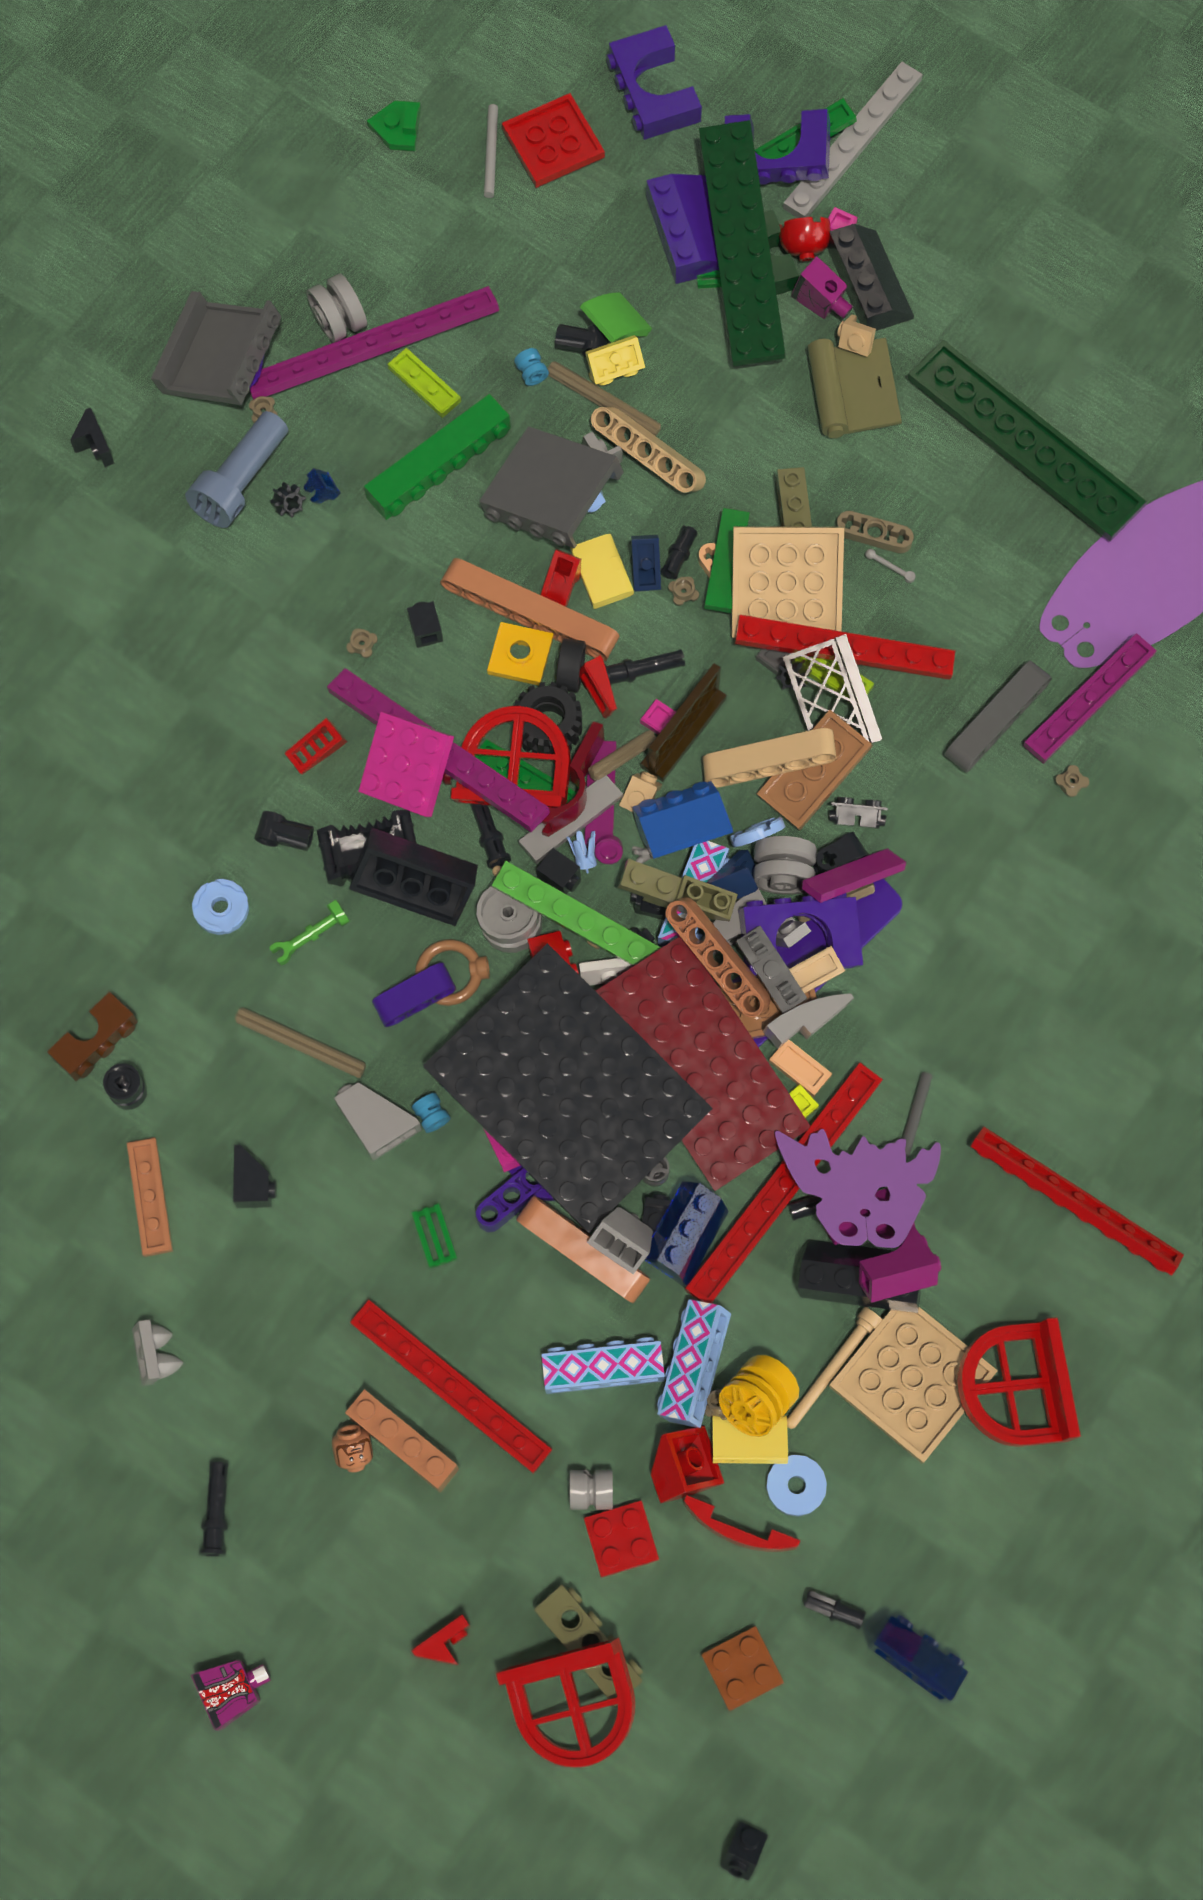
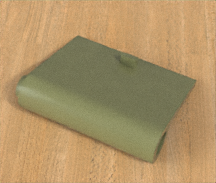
M886 337L873 341L871 353L867 357L840 347H834L833 342L829 339H818L808 345L807 350L821 429L824 435L829 438H839L844 434L902 424Z

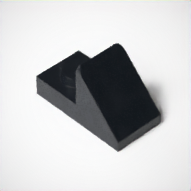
M90 407L85 410L70 442L75 453L91 448L95 459L101 458L104 467L115 463Z

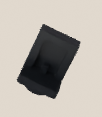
M739 1822L728 1851L722 1861L721 1868L736 1878L750 1880L768 1834L743 1822Z

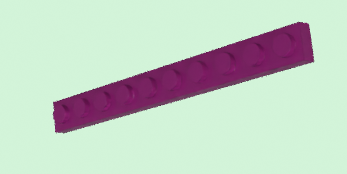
M484 287L263 368L258 380L249 389L253 400L260 396L267 397L498 312V303L490 287Z
M346 668L327 686L330 694L375 725L378 723L380 712H387L432 728ZM452 743L444 771L447 775L531 833L549 815L548 806L456 743Z

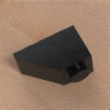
M234 1145L233 1203L236 1208L272 1207V1199L277 1198V1182L272 1181L269 1172L241 1145Z

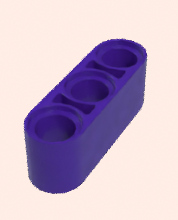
M438 963L378 995L372 1000V1003L384 1027H391L449 996L457 988L445 964Z

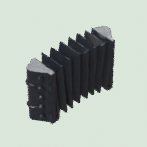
M393 811L390 820L383 816L382 823L376 819L374 827L368 821L366 828L359 823L357 829L350 824L349 830L345 825H343L341 831L333 825L317 830L318 847L321 850L324 864L323 870L326 873L327 883L339 887L344 886L347 879L351 883L361 850L371 827L417 843L410 811Z

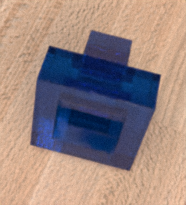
M313 468L307 474L309 479L304 485V490L310 493L316 490L315 495L310 499L311 502L320 504L328 499L334 500L341 494L328 472Z

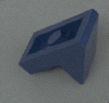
M658 534L631 536L634 591L661 590Z
M739 850L707 883L738 894L737 899L757 891L758 887L753 878L755 864L749 851Z

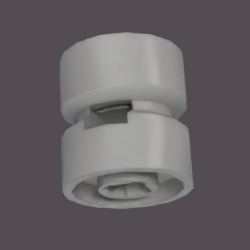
M570 1470V1510H587L590 1505H593L596 1510H613L612 1470H595L593 1475H590L587 1470Z

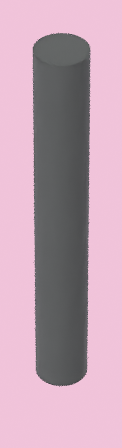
M926 1072L921 1073L903 1139H906V1157H910L933 1077Z

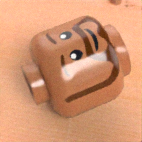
M346 1425L340 1428L332 1438L334 1459L338 1467L347 1469L349 1472H359L372 1460L373 1449L370 1434L360 1426Z

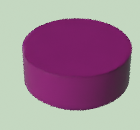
M604 835L597 840L595 856L600 862L614 864L621 859L623 844L618 837Z

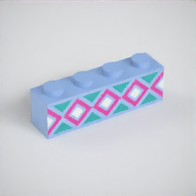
M710 841L694 845L682 877L686 875L707 883L730 860L728 858L729 848ZM677 911L681 918L686 919V913ZM665 918L658 936V946L661 948L680 936L668 922L667 918ZM696 927L695 936L701 941L703 934L699 933L701 928Z
M689 1299L687 1307L682 1312L680 1333L674 1341L672 1362L665 1374L666 1384L663 1394L660 1395L657 1403V1415L668 1422L701 1428L707 1406V1398L712 1388L731 1313L721 1305Z
M646 1337L637 1339L636 1344L625 1345L624 1341H611L606 1343L607 1347L595 1348V1344H583L577 1346V1350L565 1351V1347L547 1349L548 1353L542 1354L546 1394L662 1382L665 1375L661 1341L654 1342V1338Z

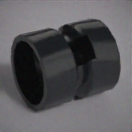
M117 1064L105 1073L103 1087L111 1101L118 1108L133 1110L145 1101L147 1086L133 1066Z

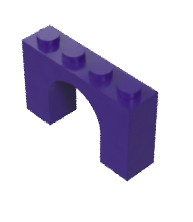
M667 25L609 43V54L606 55L608 67L610 70L614 69L617 88L618 90H623L625 107L627 111H632L634 128L636 131L640 130L643 140L701 122L702 106L693 86L669 94L655 95L643 90L636 82L637 78L644 71L675 61V44Z
M828 109L802 111L800 141L796 148L788 155L777 159H767L755 152L760 184L780 181L792 183L796 180L819 181L829 178L830 118ZM750 114L725 116L724 124L750 120L754 142V126Z
M847 893L821 903L812 896L802 897V902L793 903L791 898L775 899L774 904L763 905L762 900L746 902V907L739 910L741 937L761 926L777 950L776 936L781 924L790 917H806L821 927L826 937L827 948L832 946L844 969L858 968L863 965L856 897L847 898ZM744 956V963L755 977H758Z

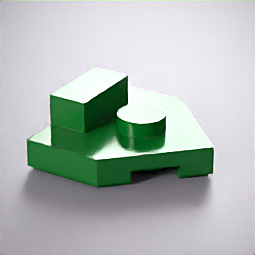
M393 101L369 118L367 126L377 133L390 150L415 151L421 110L420 102Z

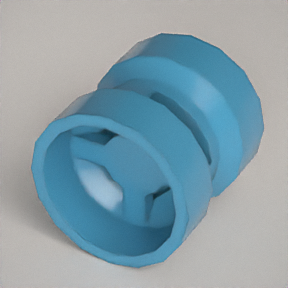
M536 348L526 349L514 359L517 369L522 371V378L528 386L541 383L549 375L546 365L540 361L541 356Z
M437 1093L426 1095L412 1105L415 1115L421 1117V1125L426 1133L443 1127L451 1119L448 1112L441 1108V1100Z

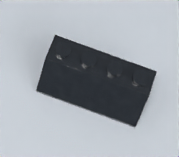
M851 224L829 231L830 242L827 249L839 277L847 285L846 293L860 324L875 328L878 331L914 319V314L876 230Z
M371 827L361 850L349 890L456 926L475 887L478 865Z
M808 1240L802 1258L798 1283L800 1298L918 1313L921 1289L871 1303L859 1284L860 1261L893 1252V1250L842 1244L834 1245L831 1242Z

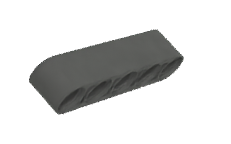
M1031 660L1028 661L950 745L945 753V757L965 773L969 772L1044 691L1052 680V676Z

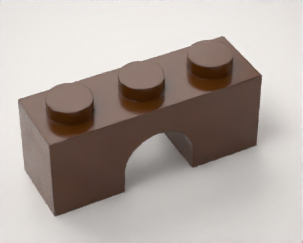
M110 991L89 1010L93 1019L98 1023V1031L93 1038L87 1041H80L67 1032L47 1051L52 1060L75 1082L80 1078L87 1077L93 1071V1065L101 1057L106 1058L115 1048L114 1045L122 1037H128L135 1030V1025L138 1023L134 1014Z

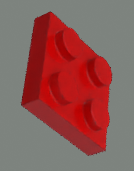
M642 1500L584 1518L601 1578L659 1561Z

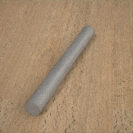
M495 104L488 106L484 196L486 198L494 197L498 124V106Z

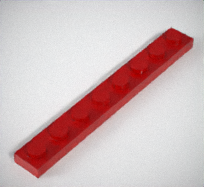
M739 615L735 644L794 653L846 634L856 664L948 680L953 676L955 650L746 615ZM832 646L820 649L817 658L834 660L835 654ZM816 651L806 654V656L814 657Z
M983 1127L970 1147L975 1149L980 1156L994 1161L1008 1174L1022 1179L1031 1189L1042 1192L1051 1198L1056 1205L1067 1208L1076 1214L1081 1221L1090 1223L1101 1230L1106 1237L1115 1239L1126 1246L1132 1254L1141 1256L1151 1262L1157 1270L1166 1272L1171 1276L1177 1270L1184 1254L986 1127Z
M370 1300L366 1302L350 1321L354 1328L533 1475L553 1451Z

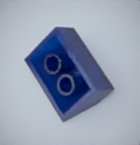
M682 1181L652 1236L650 1253L645 1258V1261L686 1288L729 1213L722 1198L700 1183Z
M891 1615L868 1648L943 1704L951 1702L968 1674V1671L963 1668L965 1662L951 1652L948 1656L937 1649L940 1644L927 1634L921 1637L912 1630L914 1625L903 1616L898 1615L895 1618Z

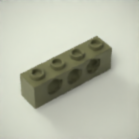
M804 467L777 469L776 491L781 526L812 527Z
M561 1585L539 1604L534 1611L566 1650L569 1651L582 1647L583 1639L589 1635L596 1636L600 1642L614 1639L612 1634L606 1637L599 1628L603 1624L592 1611L586 1614L579 1604L583 1600L572 1587L566 1590ZM570 1611L577 1613L580 1618L579 1624L571 1629L566 1628L562 1624L563 1615ZM631 1658L629 1661H626L633 1690H635L643 1683V1680L639 1677L643 1671ZM603 1664L583 1669L607 1699L617 1697L612 1677L606 1676L602 1671Z

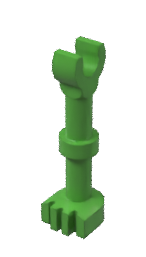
M337 900L326 905L331 912L330 915L313 926L309 924L305 927L304 932L290 941H285L284 943L275 942L270 946L269 949L273 954L278 950H284L283 956L277 959L280 965L288 963L295 950L311 940L313 942L319 939L318 935L338 923L343 927L350 922Z

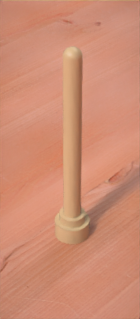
M864 1307L858 1314V1321L856 1322L858 1326L787 1418L788 1428L794 1429L864 1336L867 1333L870 1334L881 1323L882 1319L875 1312Z

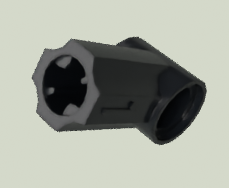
M559 324L557 327L555 348L580 352L586 357V351L608 344V339L596 325H591L587 329Z
M263 811L254 839L266 846L276 847L280 844L308 851L312 844L314 827L286 820L284 816L275 812Z

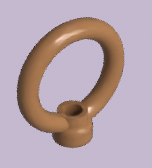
M449 939L438 941L425 949L419 957L415 969V975L427 969L432 958L444 951H456L467 958L471 978L461 991L450 994L436 1002V1004L444 1006L457 1005L468 1000L477 991L481 980L490 979L487 956L479 957L476 951L468 944Z

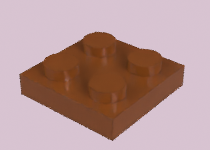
M756 1626L701 1654L729 1712L784 1683Z

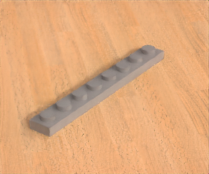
M901 62L857 114V122L847 127L831 145L829 178L819 181L802 180L783 203V209L797 218L809 217L922 81L923 74Z

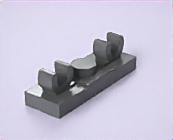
M761 926L735 941L782 1014L807 999Z

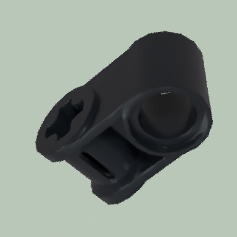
M850 832L839 838L836 842L822 848L816 856V863L813 868L816 875L869 856L856 834Z

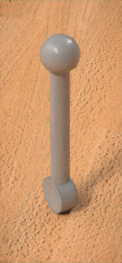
M868 549L865 552L867 559H874L902 575L907 583L914 582L916 577L914 572L902 570L878 556L873 549Z

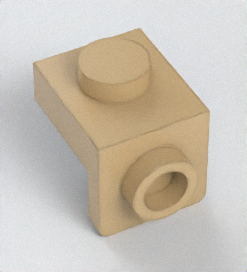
M852 314L840 323L837 336L840 337L838 347L867 357L872 350L876 329L857 323V316Z
M642 771L641 774L633 775L619 806L633 812V806L639 805L644 800L654 799L662 784L657 782L658 778L648 772Z

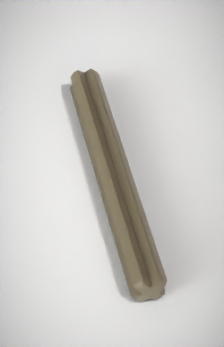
M556 361L551 362L548 366V376L601 407H615L655 436L660 432L661 424L570 369Z
M240 1008L236 1013L235 1020L240 1025L357 1078H361L365 1072L366 1064L358 1059L245 1008Z

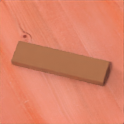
M150 1138L127 1143L142 1255L148 1257L173 1252L157 1139Z

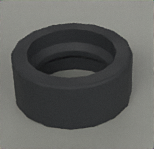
M563 639L557 666V688H561L564 685L570 692H579L582 682L579 677L580 668L585 663V641Z

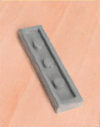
M607 775L586 788L587 801L585 809L575 821L549 837L542 835L546 824L541 823L532 833L529 832L519 840V845L536 864L543 860L552 848L557 849L567 841L566 837L571 838L577 831L582 830L623 798V793Z

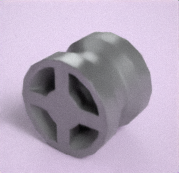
M666 1157L642 1179L649 1186H661L667 1181L670 1166Z

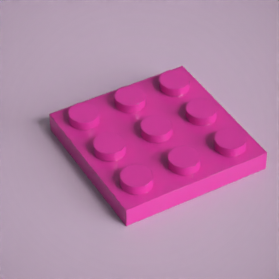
M380 712L358 792L419 815L432 817L454 736L387 712Z

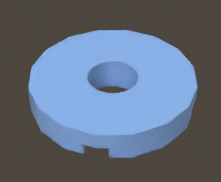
M782 817L770 818L751 825L744 833L741 830L735 832L730 836V841L733 847L743 846L770 836L786 826Z
M217 879L214 882L202 885L195 893L192 910L194 918L201 928L208 933L223 935L232 933L242 926L248 916L249 903L242 887L230 880ZM218 901H226L228 903V908L222 913H217L213 910L214 904Z
M791 1455L788 1456V1464L773 1465L767 1476L766 1489L769 1500L778 1510L786 1515L800 1517L810 1514L820 1506L826 1495L827 1482L824 1471L817 1462L807 1456ZM798 1477L804 1481L805 1490L802 1493L794 1494L789 1490L788 1481L791 1478Z

